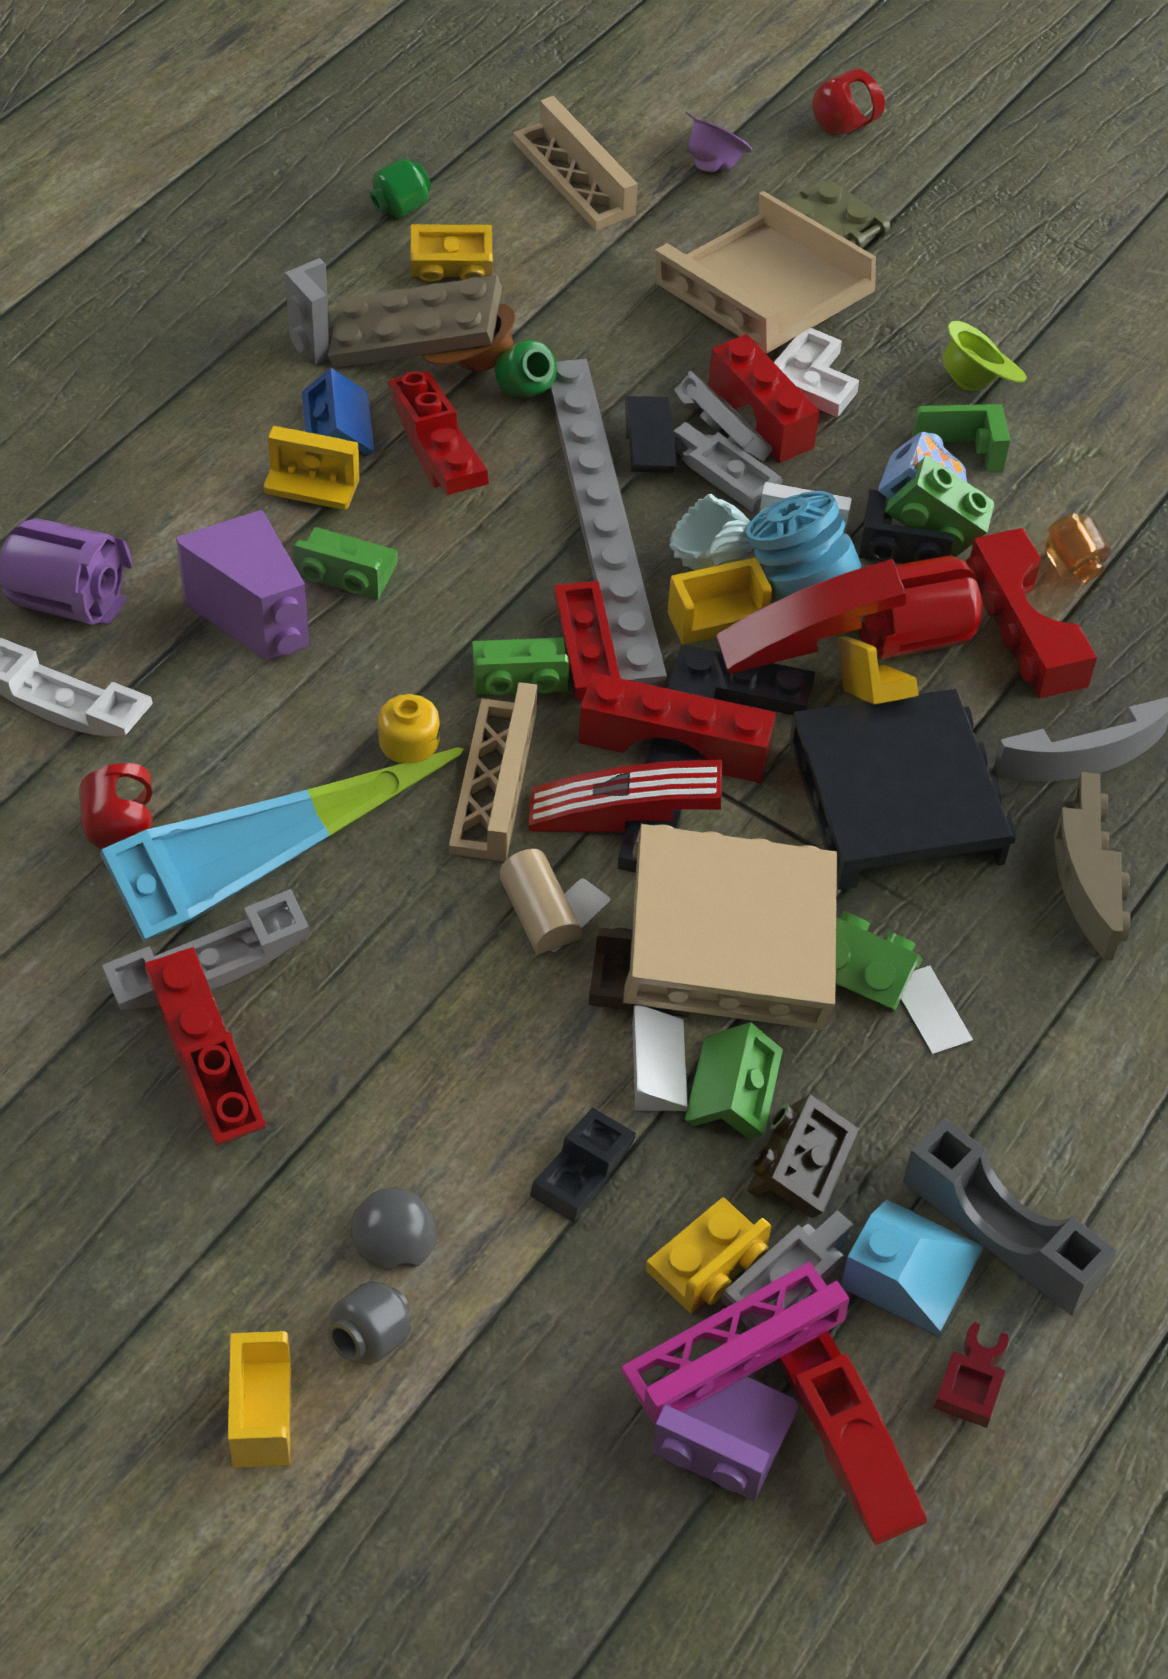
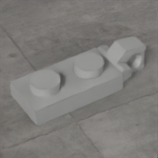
M691 370L679 386H676L674 389L682 402L689 408H703L704 411L700 414V417L717 432H720L723 428L730 435L727 439L745 452L764 461L773 451V447L724 398L719 396Z
M684 422L674 430L675 451L682 457L681 459L686 465L752 513L761 505L765 482L782 485L783 479H781V476L719 432L713 436L710 434L705 436L687 422Z
M837 1210L816 1230L810 1224H806L804 1227L797 1225L722 1293L721 1302L726 1307H729L809 1261L824 1281L836 1270V1266L843 1260L844 1255L838 1250L850 1240L851 1236L849 1234L853 1223ZM806 1282L786 1293L783 1304L784 1308H789L800 1302L812 1292ZM778 1298L770 1301L767 1304L776 1306ZM751 1312L740 1318V1320L752 1329L771 1317Z

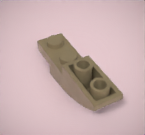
M1081 772L1072 800V808L1062 807L1054 833L1055 859L1066 900L1077 923L1102 958L1113 960L1119 942L1127 941L1129 936L1130 912L1122 910V901L1127 900L1130 878L1128 872H1122L1121 852L1108 851L1109 832L1101 831V822H1105L1107 817L1108 794L1101 793L1100 773Z

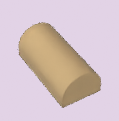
M527 849L509 857L501 866L500 880L536 955L583 939L582 929L545 854L538 849Z

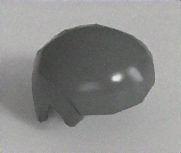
M390 1187L373 1192L354 1210L350 1237L361 1257L383 1269L391 1271L399 1264L412 1263L419 1266L425 1262L437 1244L438 1225L421 1197L402 1188Z

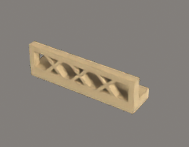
M554 96L540 100V123L513 132V143L595 231L635 216L638 183ZM544 137L550 144L549 146L532 144L530 141ZM551 159L565 161L570 164V167L553 166L550 161ZM571 182L589 184L591 190L573 188ZM592 204L609 206L611 210L598 214L592 208Z
M519 682L514 703L481 698L449 842V854L502 862L507 860L536 719V684ZM489 716L511 718L509 728L497 734L487 724ZM497 749L503 756L502 764L489 771L479 759ZM489 785L495 792L494 801L481 808L471 796L473 793ZM469 809L472 813L467 816ZM478 823H481L487 829V843L462 839L463 832Z

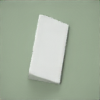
M634 1005L632 1028L635 1111H687L683 1019L645 1006Z

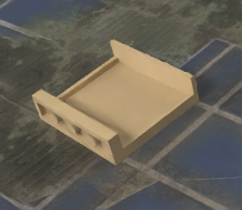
M764 191L759 193L758 216L694 251L684 254L668 243L655 249L657 285L739 337L748 334L766 354L875 291L876 256Z
M641 824L633 850V858H637L632 944L630 970L624 986L623 1003L824 1030L835 1006L837 852L822 850L810 845L794 846L773 843L761 838L745 839L724 836L712 831L702 833L674 829L668 825L653 826Z

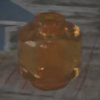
M1073 513L1062 517L1048 528L1049 536L1045 540L1044 549L1062 578L1074 579L1078 577L1081 582H1087L1104 571L1102 564L1108 559L1111 548L1093 518L1080 517L1078 513Z

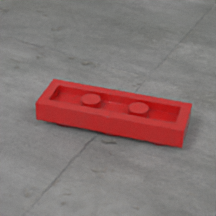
M599 581L554 585V600L562 638L564 637L565 653L568 656L569 673L575 700L584 698L592 672L620 678Z

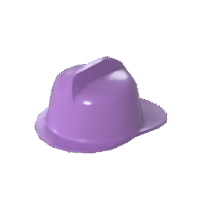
M686 112L688 116L694 119L688 142V151L695 157V165L701 171L712 173L717 170L730 171L745 152H752V147L740 137L718 125L699 120Z

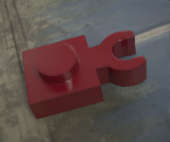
M974 1322L969 1327L964 1340L963 1348L965 1355L955 1351L952 1353L934 1408L987 1428L1006 1374L1005 1370L997 1368L995 1365L1003 1359L1009 1338L1008 1334L1001 1332L996 1346L991 1348L984 1347L977 1340L980 1324Z

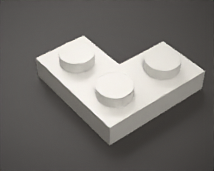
M809 328L797 335L774 363L817 409L838 417L857 394L859 380L829 368L840 354L842 341Z

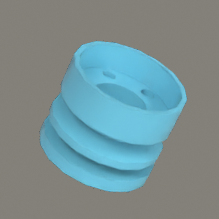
M811 491L790 496L767 507L749 522L746 534L754 548V553L759 563L765 565L763 572L771 586L775 602L802 589L862 567L852 540L848 534L843 533L845 522L840 513H838L839 507L832 493Z

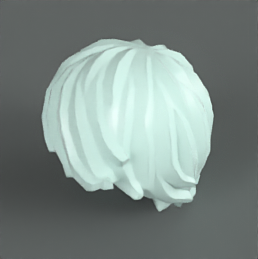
M708 494L704 499H698L695 506L689 507L688 513L684 514L682 520L677 522V528L671 534L669 546L675 552L674 557L681 558L682 565L693 570L748 559V555L752 552V545L746 534L750 520L732 504L722 499H717L712 494Z

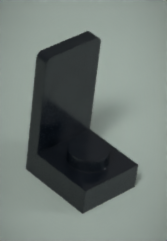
M869 489L859 558L879 561L893 559L894 563L905 564L950 555L953 543L952 533L891 524L892 516L885 512L886 497L878 490Z

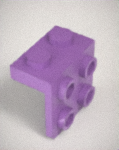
M745 1377L685 1412H680L665 1405L655 1425L652 1453L663 1457L676 1466L699 1474L717 1483L724 1489L737 1492L755 1501L796 1417L798 1404L794 1398L749 1377Z

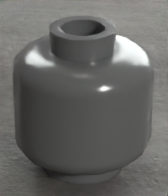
M369 1281L359 1285L339 1300L330 1311L328 1336L332 1346L341 1357L351 1362L356 1361L370 1365L381 1361L404 1343L410 1334L411 1318L407 1299L399 1290L391 1288L384 1283Z

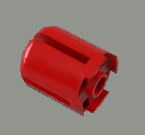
M951 555L895 565L906 592V605L865 615L862 629H858L861 642L874 646L877 654L880 656L879 660L966 644L976 634L981 621L982 597L978 583L974 580V574L966 562Z

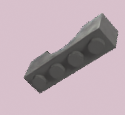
M944 1118L911 1150L903 1183L1071 1316L1104 1282L1117 1250L1073 1216L1064 1220L1050 1219L1037 1214L1019 1202L998 1179L989 1161L987 1149L948 1119Z

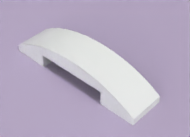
M0 638V695L48 721L92 735L123 736L131 730L153 704L150 696L115 682H111L103 690L40 665L36 651Z

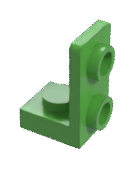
M1002 404L919 406L917 408L912 432L913 437L920 432L938 435L943 442H975L977 454H983L986 472L1004 471L1010 437Z

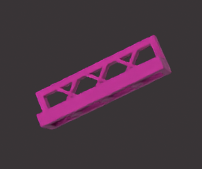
M809 1261L621 1366V1373L655 1426L665 1405L680 1412H685L844 1322L849 1297L838 1281L827 1286ZM806 1282L814 1294L789 1308H784L783 1304L786 1293ZM778 1298L776 1306L767 1304L770 1301ZM751 1312L771 1317L741 1335L736 1334L739 1319ZM731 1324L729 1332L720 1330ZM703 1339L725 1343L695 1361H689L692 1345ZM684 1350L682 1359L672 1357ZM656 1365L677 1370L648 1387L640 1374Z

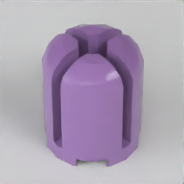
M39 518L22 521L12 530L11 535L6 538L1 548L0 585L8 600L21 608L92 625L99 622L109 624L119 614L127 596L120 594L123 583L124 567L132 569L130 550L123 539L115 538L109 534Z

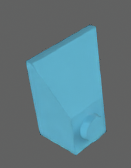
M886 1200L870 1215L849 1253L841 1287L939 1336L984 1246Z

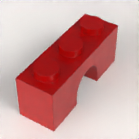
M748 334L712 348L708 386L724 398L734 409L747 404L751 405L756 418V431L773 447V451L770 454L778 463L814 448L820 411Z

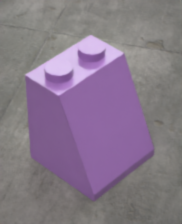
M263 510L176 537L183 599L188 607L266 660L284 654H291L309 646L305 583Z

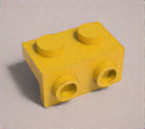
M411 224V277H419L425 281H438L443 277H460L462 280H467L472 277L492 276V225Z
M273 425L268 436L270 471L263 485L264 493L342 510L348 509L360 480L358 442Z

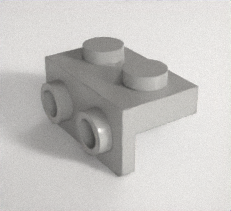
M318 258L285 272L289 336L296 350L300 353L304 352L315 365L329 360V311L326 264Z

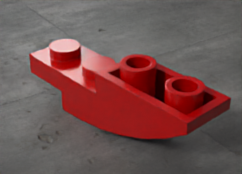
M429 371L409 372L400 378L388 380V387L403 428L433 487L442 486L446 494L450 495L489 485L487 468L459 429L456 410Z
M194 946L146 962L145 971L162 1013V1023L193 1099L215 1145L219 1146L266 1129L265 1120L230 1031H226Z
M824 1332L777 1359L823 1442L826 1459L874 1545H879L926 1524L927 1516L873 1400L847 1353L841 1355L829 1332Z

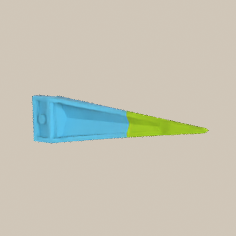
M457 747L433 754L428 759L419 763H401L285 796L147 829L103 848L100 855L144 943L181 925L192 922L461 755L463 748Z

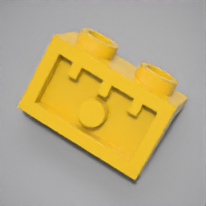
M722 1197L649 1258L646 1263V1272L692 1314L705 1302L709 1305L716 1303L722 1298V1293L731 1285V1280L743 1269L747 1271L770 1250L768 1241L771 1224L764 1218L752 1224L728 1200Z

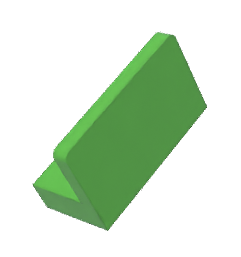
M751 1022L706 1036L703 1041L685 1120L692 1126H697L722 1118L748 1140L763 1136L766 1130L783 1049Z

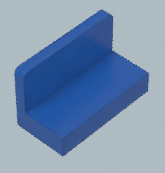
M329 368L302 391L305 432L358 442V450L365 455H369L374 451L368 393L334 369Z

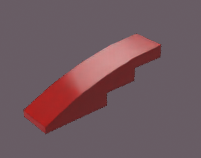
M893 559L841 574L795 592L750 614L716 634L727 672L732 674L818 652L817 640L862 629V616L905 606L906 592Z

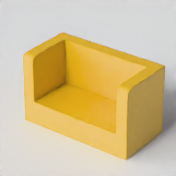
M757 557L672 575L667 613L682 644L716 638V634L770 605L772 589Z
M284 1331L230 1333L228 1442L233 1468L290 1466L291 1358L288 1333Z

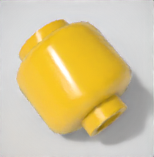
M405 694L389 699L381 707L378 715V738L380 748L386 757L397 763H419L428 759L436 752L440 741V721L438 711L431 701L422 696Z

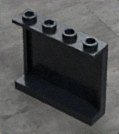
M957 689L922 693L915 697L880 704H872L866 701L794 712L789 742L825 850L837 852L838 890L857 888L861 869L985 850L993 851L998 866L1005 865L1010 845L1014 844L1016 840L1015 825L1011 816H1005L1001 806L1000 785L997 779H991L987 769L985 746L982 742L976 741L973 733L971 710L968 706L963 707Z

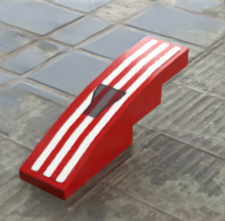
M722 760L667 761L621 766L574 775L532 787L529 831L625 832L626 821H673V809L721 810Z

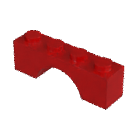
M1024 528L974 538L970 558H967L966 564L973 572L974 580L978 583L987 614L994 616L1001 629L1004 645L1007 649H1012L1019 662V669L1023 680L1027 683L1030 682L1038 699L1089 687L1097 656L1079 624L1065 623L1048 618L1034 609L1025 597L1027 593L1034 589L1041 558Z
M592 672L580 707L578 743L624 753L632 744L643 739H672L691 746L704 755L707 760H722V775L761 783L771 750L776 712Z

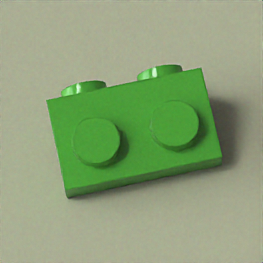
M925 456L919 461L915 477L888 500L885 512L907 527L952 533L953 543L950 555L957 557L973 544L974 538L982 537L988 532L994 501L982 491L974 488L952 473L947 467L939 464L931 457Z
M843 911L840 919L836 917L835 984L895 1011L915 967L919 968L923 960L919 954L913 952L916 944L888 931L885 939L867 931L870 926L869 922Z

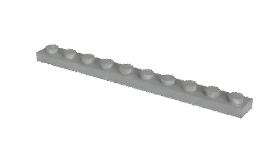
M587 359L556 362V379L548 390L593 579L600 583L620 678L666 688L667 675Z

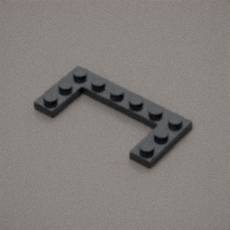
M681 644L668 689L793 715L796 711L808 709L816 672L771 663L728 674L721 652ZM653 738L646 764L698 760L700 752L676 740ZM673 809V821H629L619 853L617 869L636 873L637 858H633V850L641 824L653 826L668 825L674 829H679L684 810Z

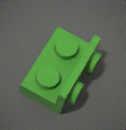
M314 527L307 541H296L293 546L294 566L301 578L347 590L353 594H361L379 599L398 563V550Z
M564 637L472 641L475 695L517 693L519 682L536 684L537 693L568 691L569 661L568 656L565 654Z

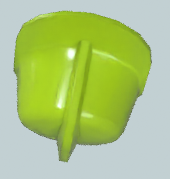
M951 321L947 330L950 340L943 352L942 360L944 368L958 386L964 390L976 392L985 389L998 377L1016 383L1025 382L1027 376L1024 371L1002 354L986 335L975 327L961 321Z

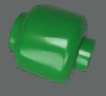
M401 158L374 173L372 178L374 190L370 191V198L380 213L386 211L393 218L399 219L424 206L428 201V191L431 190L432 186L426 171L417 161L412 163L408 159Z
M524 340L507 347L501 352L496 360L494 371L496 381L502 391L510 397L526 399L542 394L551 387L556 379L557 364L553 353L546 345L535 340Z

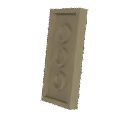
M497 275L472 277L467 280L441 284L433 283L428 286L403 290L394 289L384 293L364 296L356 295L340 299L328 351V358L333 368L492 345L502 291Z

